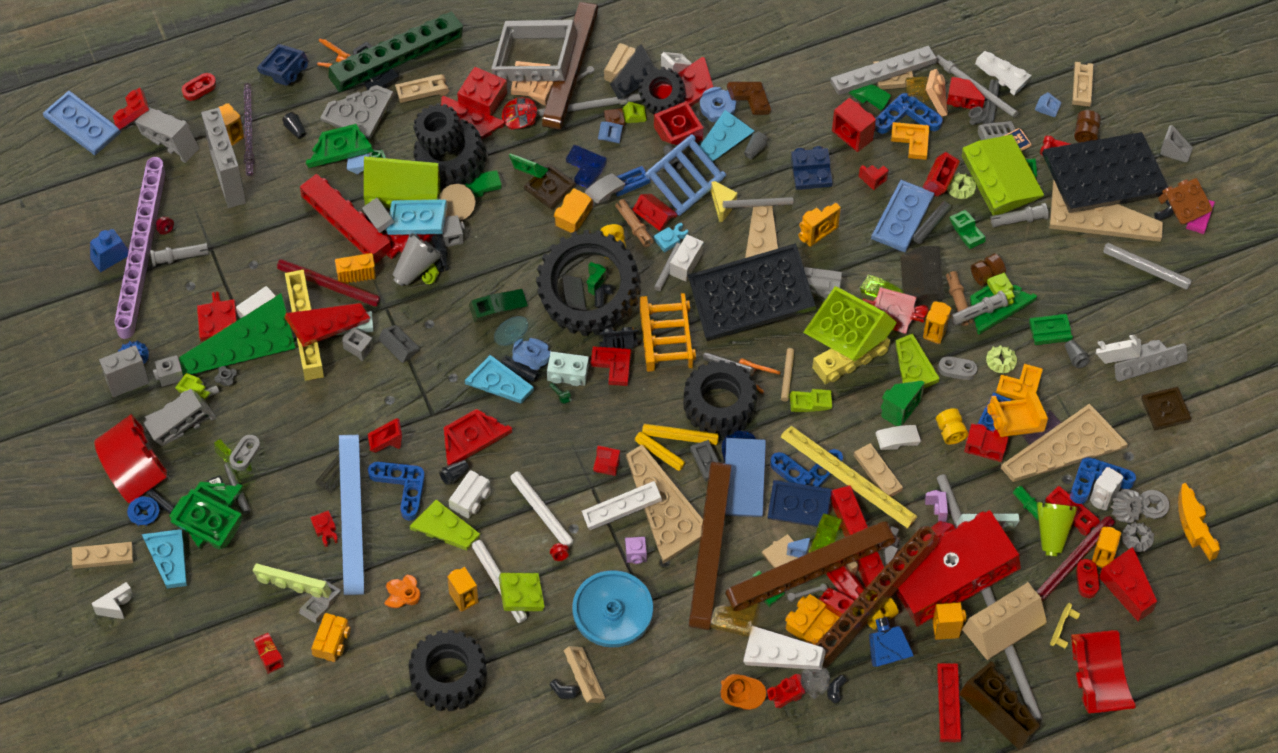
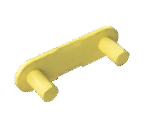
M1068 603L1063 610L1051 639V646H1054L1056 643L1065 649L1068 645V642L1059 638L1062 627L1068 615L1075 619H1078L1080 613L1071 609V603Z

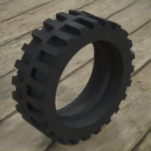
M584 230V234L578 235L577 231L571 233L572 237L565 239L564 236L559 239L561 243L557 246L552 244L549 247L551 250L549 255L544 253L542 257L544 264L539 265L537 269L539 277H536V283L539 287L537 291L550 318L557 322L559 327L562 329L567 327L569 332L573 334L576 331H580L582 336H588V332H593L596 336L600 334V330L612 328L611 326L616 323L621 326L624 323L623 318L632 315L631 307H637L639 302L637 295H641V287L639 285L641 277L632 253L629 249H626L621 240L617 242L613 235L608 234L606 237L599 230L596 231V234H591L590 230ZM587 255H600L609 258L618 268L621 279L620 288L615 297L603 307L591 311H577L568 307L560 298L557 287L558 278L564 268L575 259Z

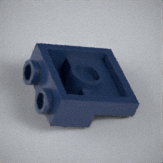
M278 44L258 65L257 70L261 74L271 76L274 82L287 86L296 80L300 71L308 67L309 60L304 51Z
M816 146L812 150L797 148L791 151V166L796 190L832 187L833 182L828 148L823 149L822 146Z

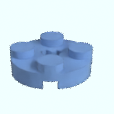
M713 87L703 93L700 99V110L709 121L716 122L724 110L732 115L735 114L736 100H731L728 90L725 91L721 90V87ZM715 102L722 103L721 106H715Z
M529 338V341L519 339L514 343L512 359L515 362L529 366L531 369L538 370L540 366L546 365L549 362L551 350H548L549 346L538 339Z

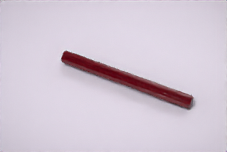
M280 259L277 263L278 270L286 273L304 270L305 280L376 307L380 302V297L289 261Z
M1104 517L1036 591L1041 600H1045L1097 544L1101 529L1103 527H1112L1115 524L1112 517Z

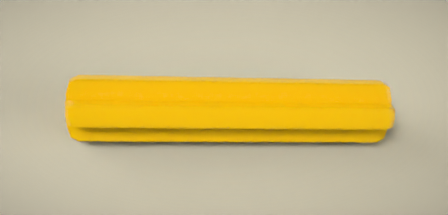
M639 432L636 435L635 441L638 444L643 445L644 448L676 470L681 471L685 466L684 460L643 432Z

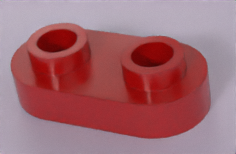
M204 73L185 83L182 87L183 97L186 100L193 101L214 90L216 87L215 77L210 73Z
M1083 559L1076 568L1078 591L1085 598H1093L1099 590L1097 566L1092 560ZM1084 566H1088L1090 569L1086 570ZM1086 584L1092 585V588L1087 587Z

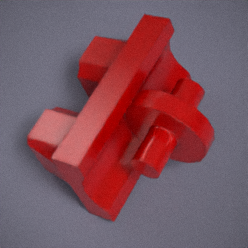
M800 674L785 678L779 685L767 689L768 698L770 701H774L776 708H781L791 701L800 700L805 693L801 685Z

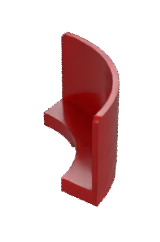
M132 414L94 441L102 466L117 490L128 503H131L167 477V470L153 450L148 451L145 445L148 441L144 428Z
M1111 630L1071 635L1073 660H1077L1079 672L1076 673L1078 688H1083L1082 701L1088 714L1135 709L1136 704L1130 694L1123 668L1119 631Z

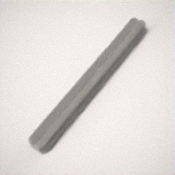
M1107 243L1104 247V253L1184 289H1188L1191 284V279L1113 244Z

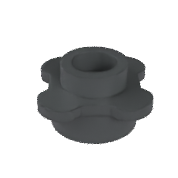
M981 107L972 108L969 111L970 124L974 125L987 119L985 115L986 109Z
M221 366L218 369V375L215 376V382L223 386L232 385L234 376L237 375L236 370H230L225 366Z

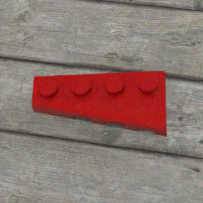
M361 303L285 314V319L303 347L365 324L370 320Z

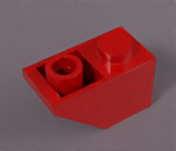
M957 77L951 78L947 105L969 109L974 107L983 108L985 97L970 80Z

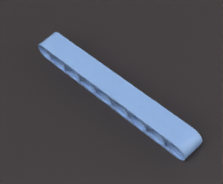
M339 435L344 595H364L359 435Z

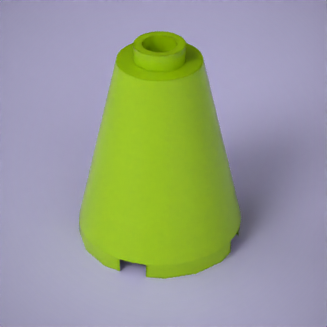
M1038 502L1037 510L1042 551H1046L1045 555L1057 556L1058 553L1063 551L1077 512V507L1072 506V510H1070V506L1045 503V506L1042 507V503Z

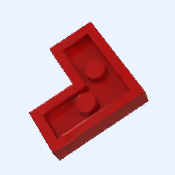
M140 87L131 91L125 97L127 107L118 110L113 115L114 123L119 130L149 110L144 91Z
M593 347L591 367L610 368L608 385L628 386L631 349Z

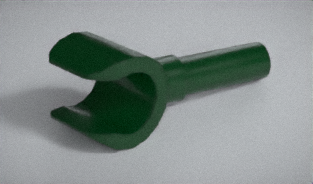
M550 383L549 386L556 392L562 404L572 401L569 390L562 392L554 383Z

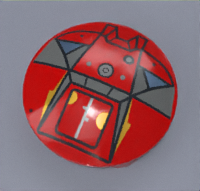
M515 98L503 108L502 120L505 121V125L510 130L531 126L535 123L537 107L528 98Z

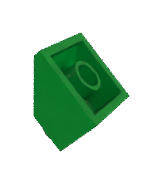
M921 380L894 384L891 390L887 389L882 397L884 401L881 405V417L895 426H903L921 402L925 382Z

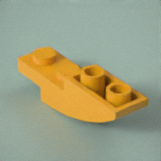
M1183 483L1178 496L1179 516L1183 530L1192 548L1200 545L1209 561L1217 558L1220 551L1219 543L1209 533L1207 524L1203 523L1206 516L1204 506L1199 504L1195 498L1194 491L1186 483Z

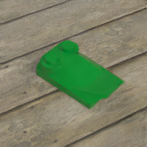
M193 489L190 490L188 495L180 498L169 515L172 524L210 543L216 549H223L230 543L239 529L243 517L241 513Z

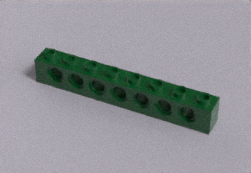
M452 11L442 14L438 18L426 21L416 28L413 27L407 32L397 34L387 41H382L376 46L366 48L356 55H351L345 60L333 63L329 66L328 78L339 93L461 38L463 25Z

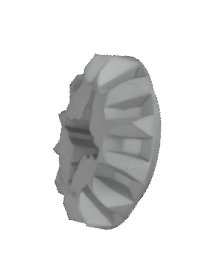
M1148 490L1140 495L1143 497L1141 503L1144 504L1141 507V511L1146 518L1150 517L1155 520L1159 517L1162 518L1168 512L1169 501L1163 493L1156 490ZM1150 502L1152 504H1157L1156 509L1154 507H1149Z
M1134 522L1133 524H1128L1122 532V540L1125 546L1129 549L1133 547L1136 552L1145 551L1153 544L1154 534L1151 532L1150 527L1145 526L1144 523ZM1136 531L1139 535H1143L1140 542L1137 537H1134Z

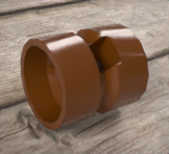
M1084 110L1078 114L1074 138L1078 143L1098 140L1101 117L1097 112Z
M996 253L984 258V261L980 260L972 264L970 267L974 280L980 286L986 285L989 278L1002 273L1006 274L1004 262Z

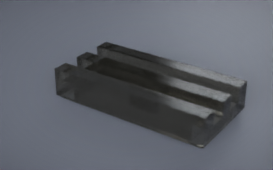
M339 454L315 482L318 487H322L329 494H332L340 485V466L333 472L326 483H323V481L340 462Z

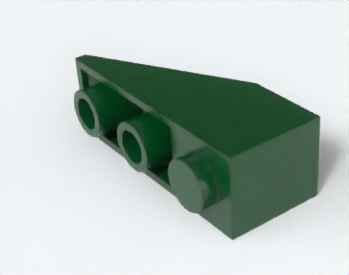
M523 289L487 295L471 300L469 303L474 323L528 307Z

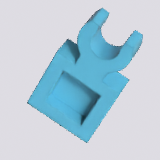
M678 223L674 230L668 227L654 235V241L665 253L675 247L676 243H680V239H684L688 235V230L680 232L679 230L683 228V224Z

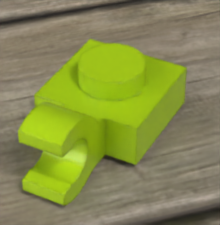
M1005 273L987 280V284L994 295L998 291H1002L1007 298L1008 305L1014 303L1012 300L1015 297L1012 292L1013 286Z
M188 373L183 376L175 387L180 393L192 389L203 399H206L210 392L204 390L206 387L202 385L203 382L199 378Z

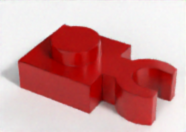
M329 510L310 517L317 537L322 536L325 547H328L327 540L329 538L334 539L335 544L338 543L337 535L333 532L336 530V526Z

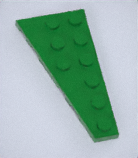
M282 293L180 356L179 362L183 376L186 373L194 374L294 349L295 344L291 328L285 319L287 312Z

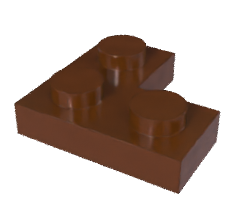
M729 82L727 84L731 100H748L753 115L770 114L771 107L761 82Z

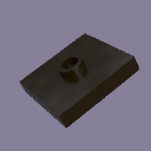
M548 163L545 166L548 171L541 178L534 176L524 185V190L552 210L576 187V183Z
M1178 386L1141 396L1154 431L1191 422L1192 418Z

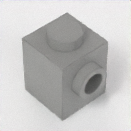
M458 215L446 216L442 234L445 247L463 244V233H465L463 221L459 222Z
M177 355L155 361L156 369L153 370L156 381L160 380L162 387L180 382L183 378Z

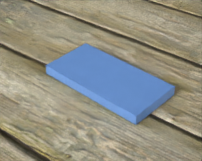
M67 91L43 112V116L93 155L98 154L121 133L117 126L70 91Z
M900 180L871 239L906 252L935 193Z
M726 438L725 464H731L725 516H763L766 440Z

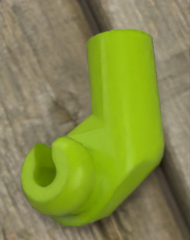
M435 263L427 269L426 275L422 276L425 284L434 283L439 275Z

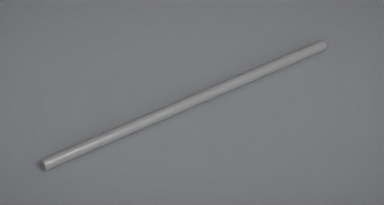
M945 474L937 477V481L941 491L946 492L947 506L957 528L956 523L961 516V512ZM990 587L981 591L987 607L996 602ZM1011 645L1004 651L1027 709L1038 722L1042 719V716L1015 648Z

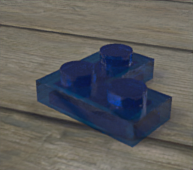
M573 145L566 157V162L580 168L574 177V182L589 188L595 183L607 163V158Z

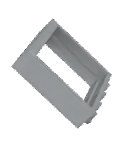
M574 20L505 21L491 69L493 74L507 81H565L577 36ZM513 38H565L558 66H506Z
M220 108L201 112L209 151L227 207L231 208L246 204L238 163Z

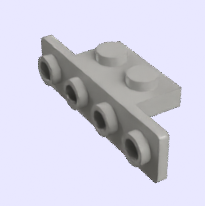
M1159 340L1141 345L1140 357L1127 359L1115 364L1116 380L1122 381L1186 362V345L1183 343L1166 348Z

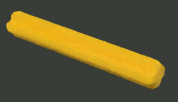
M644 424L642 432L647 436L697 443L709 440V443L712 445H717L719 439L718 434L651 424Z

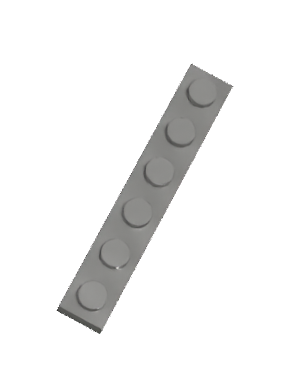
M926 46L831 77L830 83L837 94L840 95L936 63V56L930 47Z

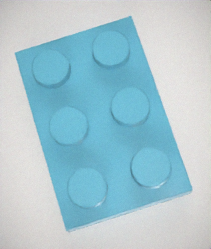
M392 201L389 215L394 220V223L387 227L388 235L411 233L443 234L447 201Z

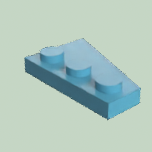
M724 110L699 147L713 162L747 136L751 135L754 130Z
M491 355L465 380L466 385L518 403H522L534 391L532 385Z
M182 529L142 534L166 588L187 586Z

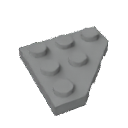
M378 85L370 87V90L362 93L359 91L346 96L345 99L329 102L320 119L338 128L357 124L366 139L370 140L394 93Z

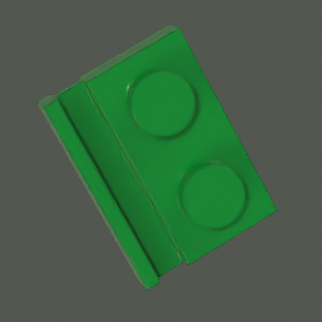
M1067 314L1029 319L1034 345L1068 342L1073 338Z

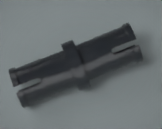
M436 234L437 240L435 235L431 237L433 247L442 254L436 261L437 269L439 272H444L443 267H445V271L449 270L448 252L444 247L443 236Z
M505 355L501 361L503 365L515 372V374L521 375L532 382H536L535 379L539 377V371L531 369L520 362H515L508 355Z

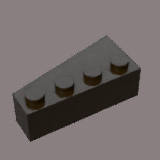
M990 661L966 682L959 695L1020 750L1034 737L1040 725L1026 706L1020 704L1017 700V694L1014 690L1011 691L1005 684L1006 679L1002 674L999 675L994 669L996 666Z

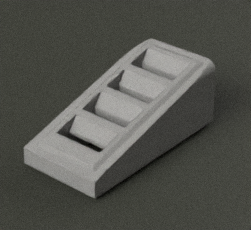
M1012 121L979 125L977 133L981 140L1008 134L1006 128H1009L1011 132L1016 129Z

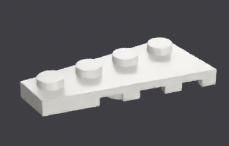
M752 626L743 662L745 665L822 670L826 651L822 647Z

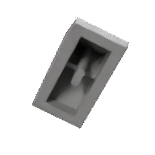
M1170 125L1160 155L1188 162L1193 147L1173 125Z

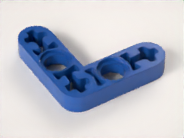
M903 93L876 118L875 130L878 133L884 134L892 129L893 122L898 123L907 114L919 124L928 125L930 131H938L942 125V117L911 94ZM920 109L924 111V114L918 115L915 111ZM894 110L897 111L899 115L892 116L889 112Z
M832 449L828 451L841 462L843 461V455L839 450ZM778 452L771 457V468L790 483L806 485V483L810 484L814 478L813 486L821 487L833 475L828 471L824 476L818 475L816 471L824 468L817 463L808 472L784 453ZM776 460H777L778 462H779L780 460H782L783 463H782V464L779 463V464L777 465V464H776ZM796 470L800 475L798 477H791L789 472Z
M1087 457L1082 459L1070 498L1077 504L1085 503L1094 479L1097 480L1106 467L1113 469L1123 476L1120 486L1123 489L1132 488L1136 476L1130 470ZM1080 478H1085V479H1087L1089 482H1088V483H1083V482H1081L1079 479H1080ZM1079 489L1083 490L1081 495H1078Z
M385 462L371 463L368 467V474L372 481L404 485L401 515L408 521L416 519L419 514L425 480L423 469L413 465ZM376 469H380L378 475L374 474V472H376ZM395 470L402 472L401 476L397 478L392 477L391 473ZM415 473H418L419 475L417 476V479H413ZM414 489L418 491V494L415 497H410L407 495L408 491ZM409 503H412L411 513H407Z

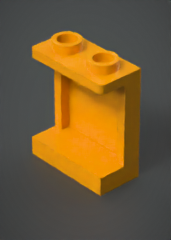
M1035 390L1028 391L1026 399L998 402L996 396H991L990 403L987 405L988 414L991 415L994 427L998 430L1001 437L1044 432L1048 417Z

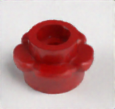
M557 543L553 545L549 553L555 561H563L568 557L569 548L567 545Z

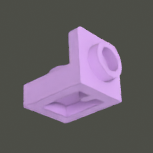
M937 490L927 492L925 505H934V515H938V522H946L948 514L946 492Z
M645 537L625 538L627 563L640 564L647 562Z

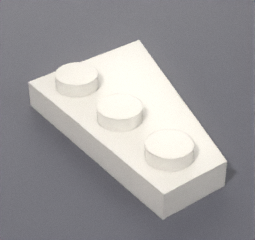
M984 51L975 63L989 76L998 78L1000 85L1009 87L1011 89L1010 93L1014 96L1031 78V75L1026 73L1025 70L1011 65L1008 61L1002 60L990 52Z

